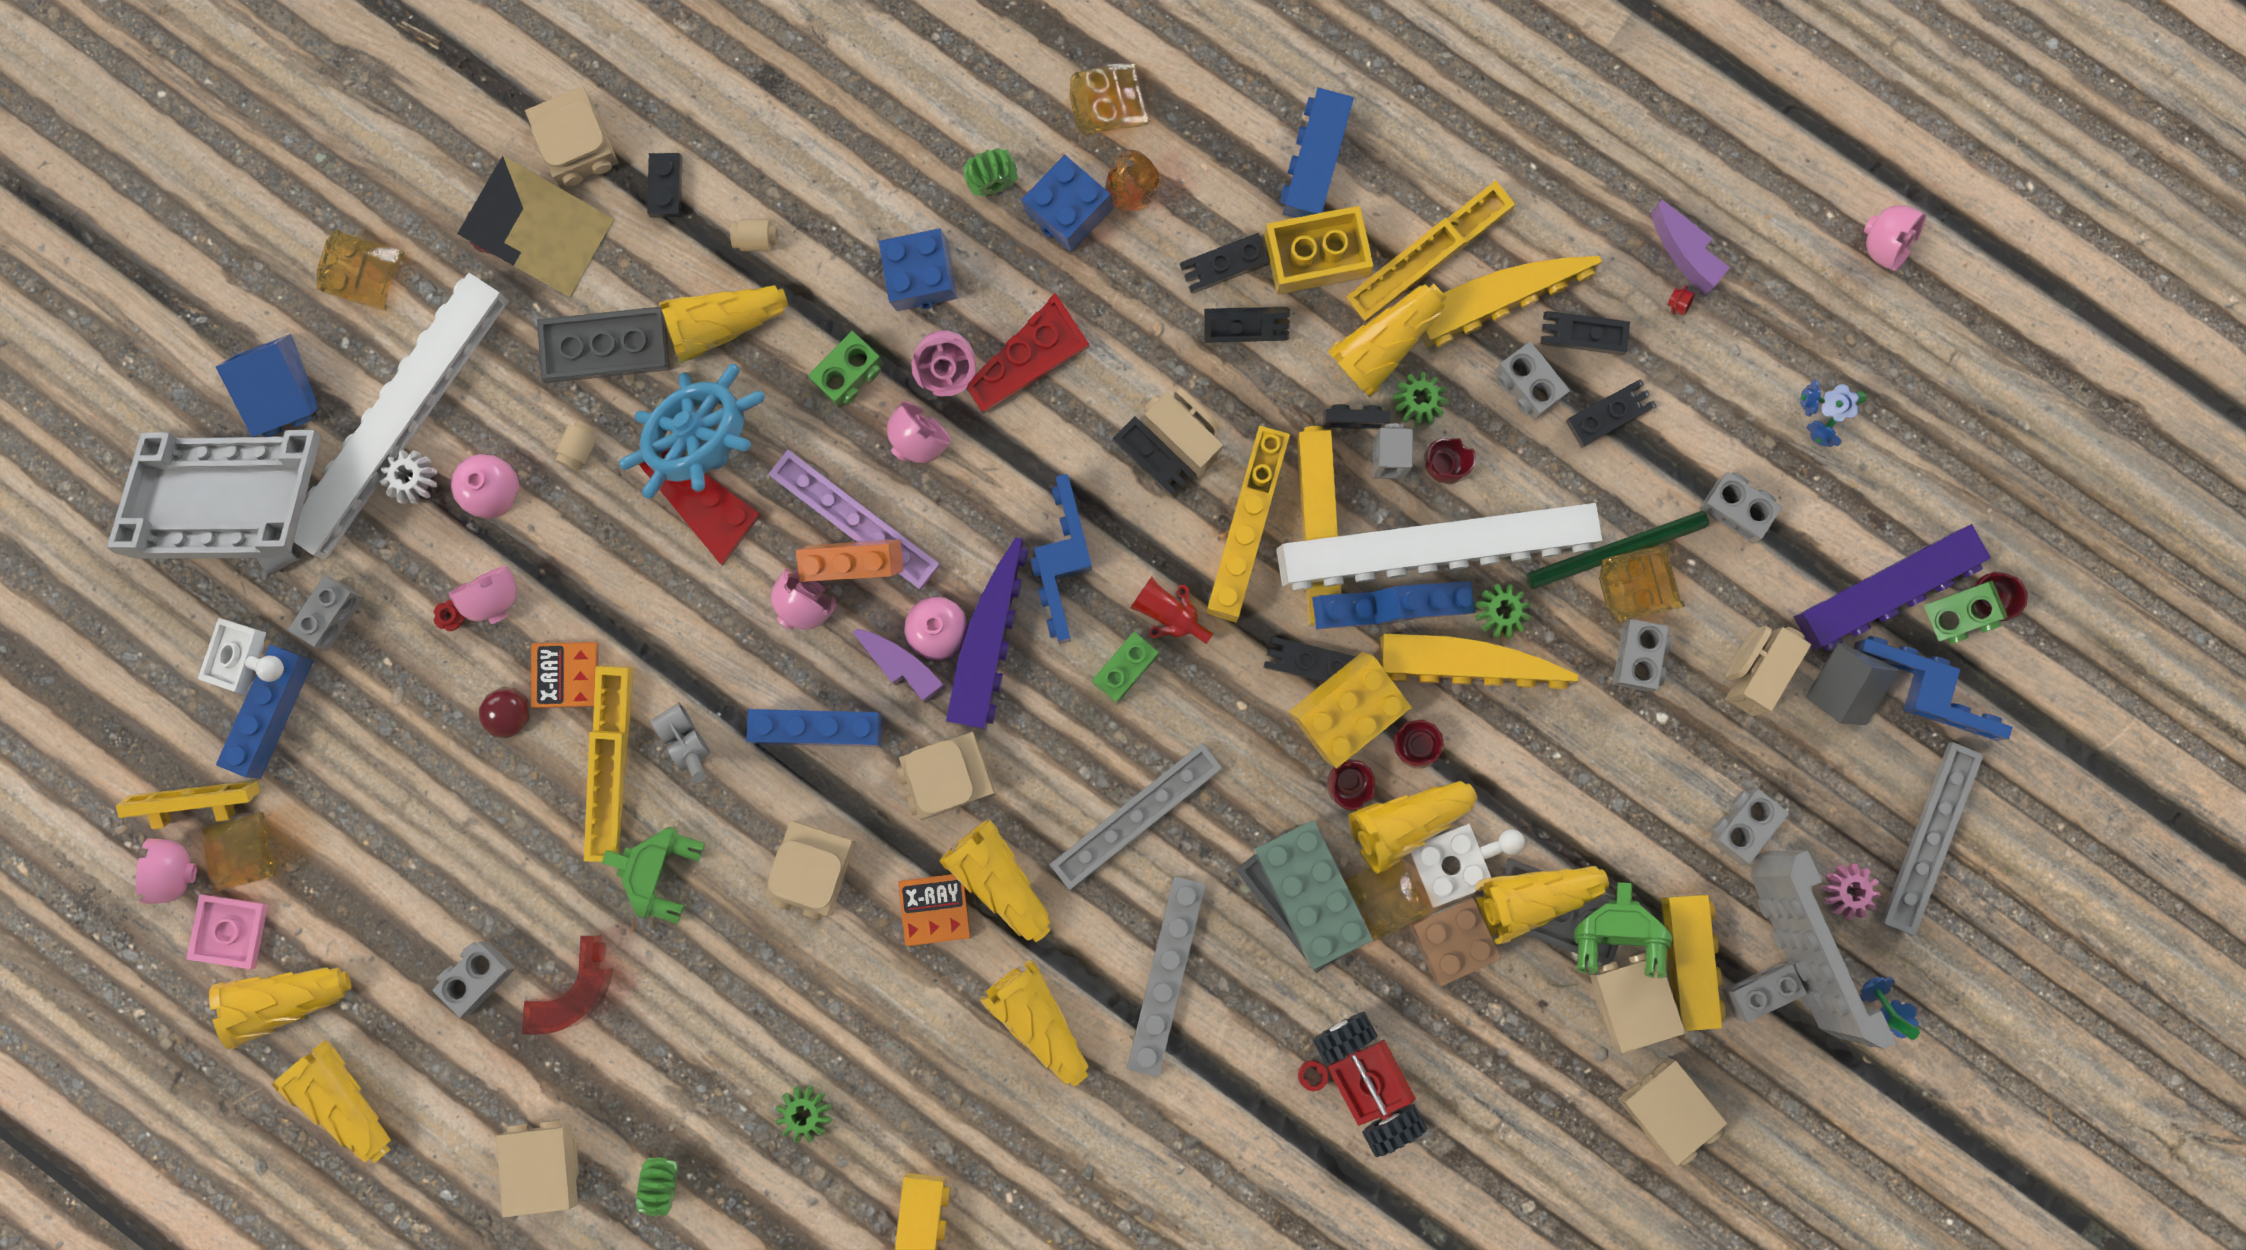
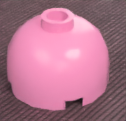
M1905 205L1891 206L1884 209L1878 217L1873 215L1864 229V233L1868 234L1866 240L1867 251L1873 261L1882 267L1897 271L1910 255L1911 250L1908 249L1913 240L1918 241L1925 225L1926 215L1918 209Z
M949 330L935 331L926 335L917 344L912 357V374L917 384L923 389L925 387L933 391V394L937 396H953L964 391L974 377L976 370L975 353L969 341L960 334Z
M903 401L888 420L887 435L893 446L891 451L903 462L910 460L915 463H928L942 454L949 446L951 439L946 430L933 417L928 420L920 415L923 409L908 401Z
M485 454L470 456L462 461L454 471L451 481L453 498L460 507L475 517L485 519L502 516L510 510L515 503L513 500L516 497V492H519L520 486L517 474L510 464L496 456Z
M501 566L476 577L477 579L470 583L466 582L448 593L454 606L465 618L476 622L488 619L490 624H494L508 616L506 610L515 603L517 598V585L508 566Z
M785 568L776 580L770 597L773 610L778 615V622L788 629L797 628L801 630L814 629L821 626L837 607L836 600L833 596L828 600L821 593L825 592L826 588L818 581L799 582L798 570L790 574L789 568Z
M930 597L919 601L911 608L905 619L904 633L908 645L917 655L927 660L943 661L953 658L961 651L969 624L965 613L955 602L943 597Z
M147 838L142 846V849H148L146 858H139L137 864L136 893L137 895H144L139 902L146 904L169 903L178 899L186 891L188 883L195 882L197 866L195 863H191L190 855L183 845L166 839Z

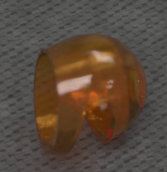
M1128 150L1118 157L1117 166L1109 171L1105 189L1111 194L1112 204L1117 209L1124 212L1141 211L1147 208L1154 200L1160 187V175L1148 157L1139 151ZM1132 160L1134 165L1127 167L1126 161Z

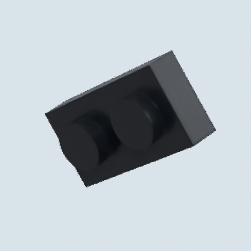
M649 153L647 214L650 218L681 217L682 155L680 153Z
M1346 404L1331 405V409H1326L1323 414V428L1379 430L1380 428H1385L1386 424H1390V411L1382 410V407L1377 405L1363 406V410L1350 409V406Z

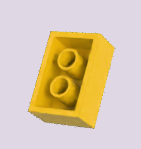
M1360 205L1266 224L1264 237L1277 295L1366 278L1371 274L1373 262Z
M1363 651L1290 709L1288 713L1322 758L1334 768H1338L1412 707L1378 660Z

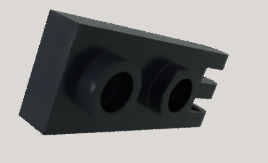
M1259 233L1185 260L1179 265L1182 271L1194 267L1195 270L1186 273L1184 277L1186 282L1199 279V282L1189 286L1190 292L1196 293L1270 264V259Z
M1288 307L1204 309V342L1286 341L1289 339L1290 333L1286 330L1290 328V320L1287 319L1290 317V309Z
M1552 311L1544 312L1543 319L1553 321L1555 324H1542V332L1554 334V337L1541 336L1540 344L1617 355H1625L1627 353L1630 321Z
M1641 379L1566 420L1581 448L1657 407L1654 401L1648 402L1644 406L1640 403L1650 396L1648 390L1638 395L1634 393L1635 390L1640 389L1644 385Z
M1136 416L1113 437V441L1172 498L1179 494L1170 485L1172 482L1176 483L1182 490L1187 486V483L1179 476L1181 473L1191 481L1196 477V474Z
M1270 637L1269 643L1274 646H1281V651L1268 649L1266 656L1278 659V663L1265 661L1263 668L1324 683L1356 656L1277 637Z

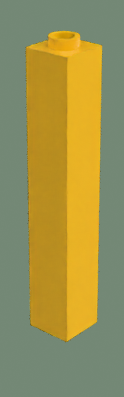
M1322 426L1305 427L1304 431L1299 432L1297 436L1303 541L1338 537L1331 430H1323ZM1324 582L1311 583L1312 588L1306 590L1308 626H1316L1312 597L1341 594V585L1324 587Z

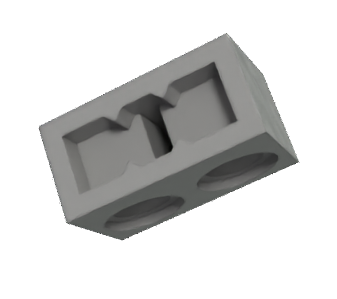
M1531 341L1501 362L1495 370L1498 374L1496 379L1501 387L1513 393L1517 398L1516 404L1520 411L1526 416L1530 415L1533 420L1563 399L1570 391ZM1513 365H1523L1526 368L1527 376L1521 377L1516 375L1512 368ZM1532 390H1543L1547 397L1546 401L1536 400Z
M1398 423L1386 424L1385 428L1379 429L1373 440L1372 478L1404 480L1412 468L1413 429H1404V425Z
M1726 472L1718 478L1699 509L1753 544L1763 538L1782 509V506L1775 502V497L1763 490L1757 491L1749 486V481L1742 475ZM1723 489L1733 493V504L1724 500L1722 495ZM1751 507H1755L1761 512L1760 521H1756L1751 517Z
M323 576L288 628V631L315 648L329 651L365 597L338 580Z
M1635 619L1623 622L1612 685L1645 692L1656 691L1659 686L1663 685L1666 676V667H1662L1664 654L1667 655L1669 653L1672 637L1668 635L1669 626ZM1642 633H1647L1652 637L1653 645L1651 649L1641 645L1640 635ZM1637 664H1641L1647 669L1645 681L1638 679L1634 673Z
M1758 788L1740 792L1732 802V805L1735 807L1728 817L1722 816L1712 828V831L1715 833L1710 838V841L1740 865L1750 864L1789 815L1785 809ZM1754 803L1758 804L1762 809V817L1758 821L1751 816L1750 812ZM1735 828L1740 830L1743 836L1739 846L1734 845L1730 837L1731 832Z
M490 941L473 942L467 946L460 954L463 959L455 967L449 966L438 976L437 981L439 983L432 990L459 1018L470 1016L516 969ZM482 956H485L490 963L489 970L485 974L478 968V961ZM458 980L464 982L466 986V993L462 998L455 992V984Z
M1782 962L1722 989L1736 1020L1750 1022L1807 995L1793 964Z

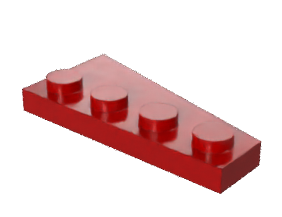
M1056 293L1047 300L1048 302L1038 312H1035L1028 320V323L1016 335H1013L1005 343L1006 345L996 356H993L968 383L966 389L982 414L1089 348L1088 341Z
M670 449L661 453L662 459L665 458ZM644 461L638 464L647 476L651 478L654 471ZM705 473V488L700 492L692 488L691 479L684 481L665 480L659 489L723 566L761 515Z

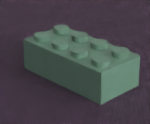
M1314 820L1252 849L1311 969H1316L1373 941Z

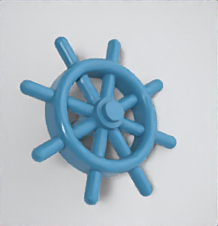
M730 364L717 383L697 382L692 384L690 374L683 372L678 377L679 390L665 398L652 413L637 411L634 418L636 422L645 424L640 437V449L621 458L619 466L623 470H628L645 461L654 471V474L642 490V495L646 499L653 498L665 480L684 481L691 479L692 488L700 492L705 488V472L712 468L719 469L723 467L728 460V453L732 449L744 452L750 449V441L739 437L744 424V411L762 403L765 395L761 391H755L739 400L736 399L728 390L740 371L736 364ZM718 403L723 405V408L713 412ZM701 405L696 412L695 407ZM719 424L717 430L710 429ZM667 431L673 432V433H671V434L665 436L666 433H667ZM670 449L665 458L662 459L661 453ZM686 449H687L688 455L685 456V457H682V455L684 454V452H685Z

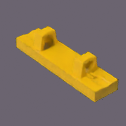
M258 780L129 795L116 805L118 818L147 815L151 829L165 828L171 822L170 812L212 807L216 821L230 820L236 814L234 804L250 802L255 795L260 793Z

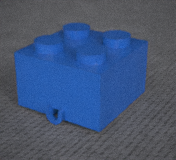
M1065 154L1021 199L1026 214L1042 227V232L1050 239L1054 237L1070 252L1114 208L1111 194Z
M941 228L878 241L889 303L896 311L916 307L930 309L933 308L935 303L958 299L948 240Z

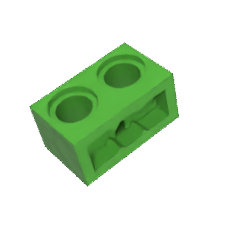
M851 331L811 371L808 377L830 401L840 408L843 404L849 405L859 394L858 389L866 381L870 383L880 374L882 370L880 367L883 365V362L877 353ZM856 355L867 356L864 365L860 367L851 365V361ZM833 378H844L845 381L841 388L836 390L829 388V383Z
M1993 580L1924 605L1938 641L1948 639L1949 644L1969 638L1967 632L1979 627L1982 633L2001 627L2000 620L2008 617ZM1983 599L1991 604L1992 612L1988 617H1981L1975 612L1974 606L1977 600ZM1946 611H1952L1958 615L1959 625L1956 628H1948L1944 625L1942 617Z
M1133 632L1092 679V684L1117 705L1156 660L1159 652L1136 632Z

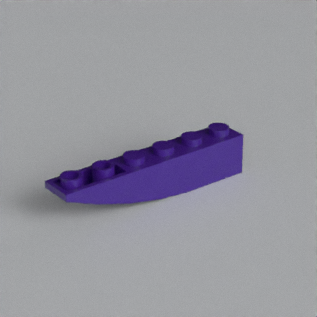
M1016 537L1000 560L979 599L969 623L958 658L946 722L950 724L987 730L988 723H994L997 705H993L992 700L994 692H1000L1003 674L998 673L1000 660L1006 661L1009 642L1004 640L1006 630H1012L1016 613L1015 610L1010 609L1013 597L1019 598L1022 579H1017L1019 566L1025 567L1028 548L1023 547L1022 538Z

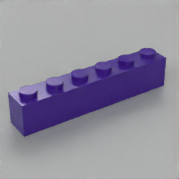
M1971 524L1793 617L1806 641L1812 644L1810 646L1811 650L1823 647L1826 652L1833 649L1837 642L1843 643L1842 636L1851 632L1853 637L1871 629L1869 622L1878 617L1883 622L1899 614L1897 607L1905 603L1912 607L1926 600L1927 596L1925 593L1933 588L1938 593L1956 584L1953 580L1954 577L1963 573L1964 577L1967 578L1983 569L1981 563L1989 560L1991 556Z

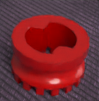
M1306 1061L1302 1063L1298 1070V1080L1306 1090L1312 1092L1319 1091L1327 1084L1328 1072L1318 1061ZM1316 1067L1317 1072L1322 1074L1321 1081L1318 1084L1310 1085L1309 1080L1304 1078V1072L1307 1068Z

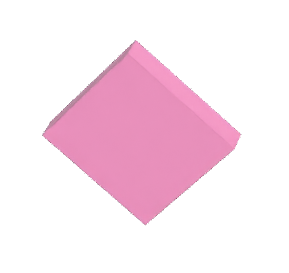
M199 894L186 959L238 968L256 969L268 904Z

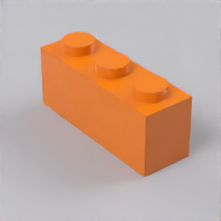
M901 539L808 545L796 550L799 582L889 577L904 571Z

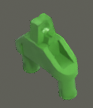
M667 827L633 849L625 847L623 854L606 850L602 863L618 868L616 876L622 878V883L631 905L639 918L645 919L653 916L678 925L681 915L671 913L668 910L681 914L684 904L656 897L657 893H655L667 855L670 856L673 853L699 862L702 853L692 851L689 848L702 851L705 842L678 835V831L675 828Z
M1618 882L1617 900H1609V904L1606 903L1593 912L1575 928L1574 939L1578 944L1576 966L1578 972L1586 974V965L1589 960V974L1598 973L1599 945L1611 944L1644 946L1646 948L1645 976L1654 978L1656 964L1658 978L1667 976V949L1672 945L1673 937L1663 924L1640 905V902L1632 901L1631 883Z

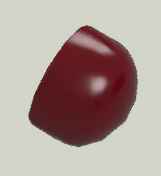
M1440 438L1433 441L1424 454L1425 467L1428 474L1435 481L1452 485L1466 479L1476 465V452L1473 448H1466L1460 438Z
M1991 572L1980 577L1973 587L1993 580L2008 616L2000 620V622L2008 621L2021 614L2027 606L2028 592L2018 577L2003 572ZM1983 599L1976 601L1975 608L1977 612L1984 617H1988L1992 612L1991 604Z
M501 687L490 692L479 706V720L482 727L492 736L498 738H510L519 734L530 717L527 697L516 688Z
M1423 719L1406 722L1394 735L1395 753L1402 763L1409 767L1417 769L1429 767L1437 762L1443 753V735L1435 724Z
M1346 760L1338 768L1333 767L1328 775L1326 786L1331 799L1345 810H1358L1363 808V805L1374 797L1375 777L1372 769L1362 761Z

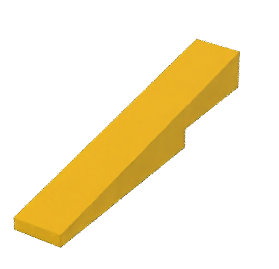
M1495 180L1450 217H1445L1349 293L1346 299L1364 322L1368 321L1512 212L1515 208V203Z
M596 666L593 731L589 732L584 861L602 862L606 850L619 853L634 667Z

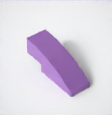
M1661 200L1651 213L1656 231L1676 266L1693 285L1707 295L1730 267L1705 249L1713 238L1664 200Z
M856 629L853 632L895 686L906 679L925 703L945 688L928 667L897 644L861 629Z

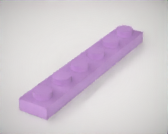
M787 450L768 475L854 541L901 539L904 571L898 574L920 591L939 568L940 564L791 451Z

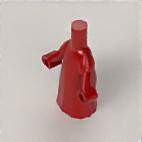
M1151 576L1130 607V609L1139 611L1165 625L1162 628L1152 626L1148 632L1151 639H1158L1168 635L1183 637L1191 633L1207 644L1213 633L1198 623L1197 610L1190 602L1189 588L1186 585L1178 587L1176 595L1178 598H1181L1182 603H1180ZM1180 589H1184L1185 594H1180ZM1152 630H1156L1158 634L1153 635Z

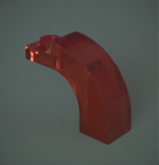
M602 935L580 936L577 979L565 995L558 999H530L524 1001L522 1034H549L570 1028L585 1020L598 1008L608 991L613 968H600V962H604L606 955L605 942H601Z

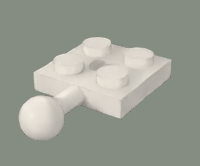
M218 618L198 679L246 695L247 689L253 680L254 671L263 681L272 682L282 676L284 666L282 661L275 656L258 658L264 647L266 632Z
M1470 823L1430 838L1425 841L1426 844L1413 851L1411 856L1432 908L1476 892V883L1479 880L1491 878L1484 860L1502 852L1507 855L1519 854L1525 846V839L1519 831L1508 829L1500 835L1499 841L1479 847ZM1448 856L1456 857L1460 863V869L1454 875H1447L1442 870V861Z

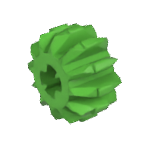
M996 148L992 151L987 149L983 153H977V156L969 158L963 167L964 178L968 188L973 195H980V197H985L988 194L994 196L997 192H1003L1005 188L1011 187L1018 178L1013 157L1008 150H1001V148Z
M1425 372L1420 373L1418 381L1413 374H1409L1406 378L1407 383L1400 381L1397 385V389L1400 392L1393 395V400L1400 404L1395 407L1394 411L1395 413L1406 412L1402 419L1404 423H1407L1412 417L1414 418V426L1419 427L1423 418L1425 423L1430 426L1434 422L1433 416L1441 418L1444 413L1440 407L1446 406L1448 403V399L1441 397L1446 388L1445 386L1435 388L1438 378L1434 376L1428 382L1426 381ZM1421 394L1426 399L1418 405L1415 403V399Z
M1499 584L1494 585L1493 593L1485 590L1482 593L1485 601H1478L1475 605L1478 609L1484 611L1475 616L1476 620L1486 619L1487 623L1481 629L1486 632L1493 627V638H1498L1502 630L1507 639L1513 637V629L1518 633L1524 630V626L1520 621L1528 622L1531 618L1530 615L1522 612V610L1531 607L1530 603H1520L1519 599L1524 596L1523 591L1518 592L1515 596L1512 595L1513 585H1507L1504 593ZM1501 604H1503V609L1508 607L1510 612L1505 616V619L1502 618L1503 614L1498 616L1496 612L1501 607Z
M800 1086L794 1087V1097L789 1093L783 1094L782 1099L787 1105L779 1104L775 1109L777 1112L785 1114V1116L776 1120V1125L786 1123L788 1126L783 1130L782 1135L786 1137L794 1131L793 1139L796 1143L801 1141L803 1133L808 1143L814 1141V1132L820 1136L826 1132L821 1123L829 1124L832 1121L830 1116L823 1114V1112L832 1108L831 1103L820 1104V1101L825 1097L824 1092H820L815 1098L812 1097L814 1093L813 1086H808L805 1094H803ZM801 1106H805L804 1111L809 1109L811 1112V1116L806 1119V1122H803V1117L799 1119L797 1116Z
M657 1157V1159L648 1158L644 1162L640 1172L635 1203L639 1213H646L649 1216H666L671 1210L678 1179V1169L675 1161Z

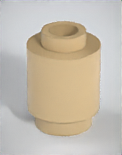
M740 219L738 223L731 224V245L733 248H739L740 251H772L773 245L778 244V227L773 226L770 219Z
M576 421L574 426L568 424L555 451L558 453L555 461L579 471L582 465H586L598 437L593 435L594 428L579 421Z

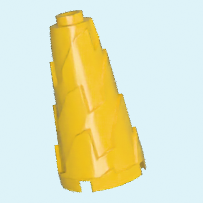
M1426 284L1419 286L1393 307L1387 308L1380 315L1373 318L1366 325H1362L1342 341L1334 343L1327 352L1370 398L1380 390V385L1399 365V362L1419 341L1418 338L1442 314V309L1445 307L1442 302L1446 299V296L1435 284H1432L1430 287Z
M775 285L752 290L750 288L739 291L709 293L694 297H680L659 302L679 363L687 362L710 349L735 339L750 329L762 325L763 322L784 314L783 308L789 307L783 288L777 290Z
M1462 781L1441 787L1434 786L1411 796L1404 795L1382 804L1375 803L1358 809L1348 816L1349 828L1354 842L1360 841L1363 849L1359 850L1362 858L1378 874L1400 862L1401 858L1426 844L1425 841L1451 827V823L1472 810L1474 802L1477 801V795L1469 783L1465 785Z
M990 819L982 822L962 837L954 848L956 851L950 848L940 858L939 862L946 870H949L970 893L974 892L994 914L997 913L1019 936H1023L1027 941L1033 938L1035 942H1038L1050 932L1051 929L1048 925L1051 920L1048 918L1047 910L1029 886L1031 883L1014 860L1015 855L999 834L997 826Z
M1596 866L1573 870L1563 869L1530 872L1514 876L1489 877L1476 883L1475 891L1483 889L1484 896L1476 898V902L1490 935L1499 936L1494 940V943L1499 945L1508 943L1532 929L1549 923L1555 917L1583 907L1585 903L1604 896L1605 889L1609 888V881L1605 871L1599 870Z
M1028 960L1023 963L1026 967L1024 972L1021 973L1017 967L985 991L988 996H981L980 1001L1064 1085L1070 1083L1074 1087L1088 1076L1086 1070L1089 1065L1080 1052L1064 1015L1051 994L1038 966L1033 960Z
M338 967L332 969L319 968L295 974L287 972L260 979L257 976L226 983H217L212 985L209 991L210 1011L216 1009L217 1018L212 1019L223 1046L226 1049L237 1048L246 1042L275 1032L278 1027L303 1019L309 1013L339 1002L340 999L346 997L347 991L352 989L348 972H341Z
M326 1039L312 1049V1053L302 1057L271 1085L293 1107L297 1106L316 1126H322L342 1147H347L364 1163L371 1159L375 1164L391 1150L387 1146L391 1139L378 1122V1115L360 1093V1086L344 1065L346 1063Z

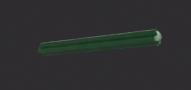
M1699 511L1598 547L1592 551H1587L1542 567L1527 574L1528 584L1531 589H1536L1699 531L1709 526V519L1704 511Z

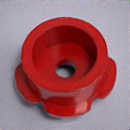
M1686 285L1681 290L1675 288L1669 298L1667 306L1672 307L1671 313L1673 315L1677 313L1685 316L1694 300L1695 293L1687 290L1688 286Z
M447 600L446 603H439L433 611L435 615L433 621L436 627L446 629L449 632L457 630L465 620V617L460 614L452 600ZM447 613H451L449 619L446 618Z

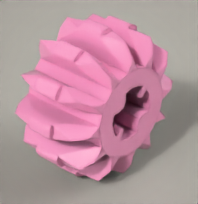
M1849 864L1847 868L1844 865L1836 866V874L1827 873L1825 875L1831 884L1822 885L1821 887L1822 891L1829 892L1830 896L1825 897L1823 902L1825 904H1834L1831 911L1834 915L1843 913L1844 919L1852 920L1855 915L1858 918L1866 917V909L1875 910L1877 908L1871 899L1880 898L1881 896L1879 892L1872 889L1879 881L1877 879H1868L1870 876L1869 869L1863 868L1859 871L1857 864ZM1847 887L1855 889L1854 896L1847 894Z

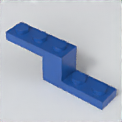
M1068 474L1056 476L1057 486L1051 487L1056 506L1061 504L1063 506L1065 516L1059 518L1063 535H1070L1071 538L1034 548L1036 557L1030 558L1034 576L1041 575L1044 585L1043 588L1038 589L1042 607L1049 606L1052 618L1046 620L1051 638L1057 637L1059 645L1071 642V637L1056 580L1093 571Z
M1471 581L1394 586L1373 592L1312 597L1316 630L1394 624L1417 618L1475 613Z
M1868 636V639L1855 642L1853 649L1899 670L1914 674L1903 711L1994 741L2010 738L2013 727L2001 723L2002 718L1985 713L1982 716L1970 713L1971 708L1951 703L1960 669L1949 666V660L1931 656L1930 659L1918 656L1919 651L1905 646H1900L1897 649L1888 646L1887 640L1874 636Z

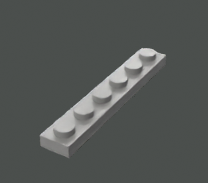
M1954 742L1948 743L1881 918V924L1910 936L1916 935L1983 754Z
M1201 743L1049 865L1067 888L1071 890L1222 769L1221 765L1205 745Z
M1173 877L1127 1065L1128 1070L1159 1077L1206 884Z

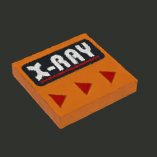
M531 643V708L594 707L598 643Z
M953 874L898 881L905 946L971 938L966 890Z

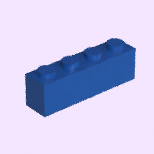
M1319 87L1317 88L1315 98L1308 97L1304 115L1309 117L1307 127L1300 126L1296 145H1300L1301 149L1299 156L1292 155L1287 173L1293 175L1291 185L1284 184L1279 203L1285 204L1283 215L1297 218L1322 213L1354 97Z
M269 645L265 656L279 658L284 666L283 674L279 679L272 682L263 681L256 674L216 762V766L246 778H262L314 660L288 649Z
M748 709L746 742L774 745L882 747L883 715L879 712Z

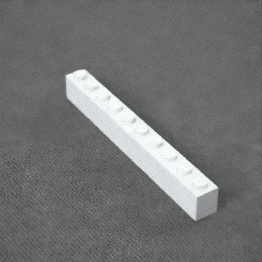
M468 273L465 278L460 279L453 289L454 294L446 304L439 307L432 325L428 330H424L419 335L416 342L417 346L410 355L402 359L395 377L382 387L379 393L380 398L373 407L365 411L361 418V424L355 433L350 434L345 439L342 445L343 450L338 457L329 462L325 467L324 476L318 485L312 487L306 494L294 543L313 556L324 560L327 559L376 490L380 481L386 476V474L381 472L380 468H389L391 466L387 457L392 456L398 459L399 451L405 449L509 302L500 292L471 273Z
M1596 503L1285 543L1279 546L1276 551L1282 587L1292 586L1293 591L1311 589V583L1324 582V587L1344 584L1343 579L1355 578L1356 583L1375 580V575L1387 573V578L1406 576L1407 570L1418 569L1419 574L1437 572V566L1449 565L1450 570H1457L1469 567L1468 562L1480 561L1481 566L1500 563L1499 558L1511 557L1512 562L1531 559L1530 554L1541 552L1543 558L1561 555V550L1571 548L1574 554L1592 551V545L1601 542L1602 535Z

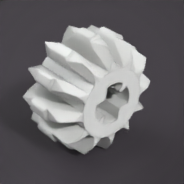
M404 450L399 451L398 460L392 456L387 457L391 466L389 468H380L381 472L387 475V477L380 481L382 486L388 487L386 491L387 496L391 498L396 497L397 502L401 504H406L408 500L413 504H419L420 495L430 498V494L427 491L428 486L432 488L437 487V483L430 480V478L438 473L436 469L430 467L432 461L428 457L421 458V453L415 450L409 455ZM409 472L413 473L412 478L407 475ZM405 477L410 479L408 483L405 482Z

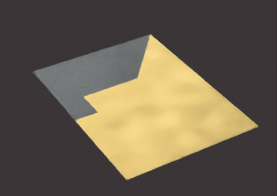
M502 155L457 234L570 297L614 219Z

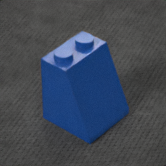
M291 334L234 355L216 366L251 437L260 434L263 437H271L282 432L281 426L292 422L294 427L312 420L311 414L319 409Z

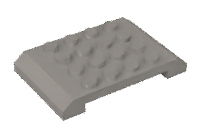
M285 430L283 437L176 438L170 432L141 433L107 548L113 553L136 559L284 558L292 550L321 435L315 430Z
M1767 851L1757 855L1754 859L1750 877L1760 897L1758 906L1764 917L1769 918L1774 928L1772 937L1776 945L1780 949L1783 948L1788 959L1785 963L1793 964L1807 995L1800 999L1805 1008L1811 1010L1818 1027L1836 1038L1882 1049L1896 1044L1882 1011L1865 1009L1810 887L1821 883L1822 880L1809 851Z

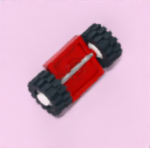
M1361 1012L1326 1029L1313 1038V1042L1324 1063H1331L1327 1066V1069L1358 1126L1380 1117L1379 1120L1371 1123L1372 1125L1367 1126L1362 1133L1374 1156L1382 1157L1388 1153L1395 1152L1398 1148L1405 1147L1408 1143H1412L1416 1138L1421 1137L1428 1128L1415 1104H1412L1416 1097L1385 1040L1383 1039L1363 1048L1364 1045L1375 1040L1378 1035L1366 1013Z

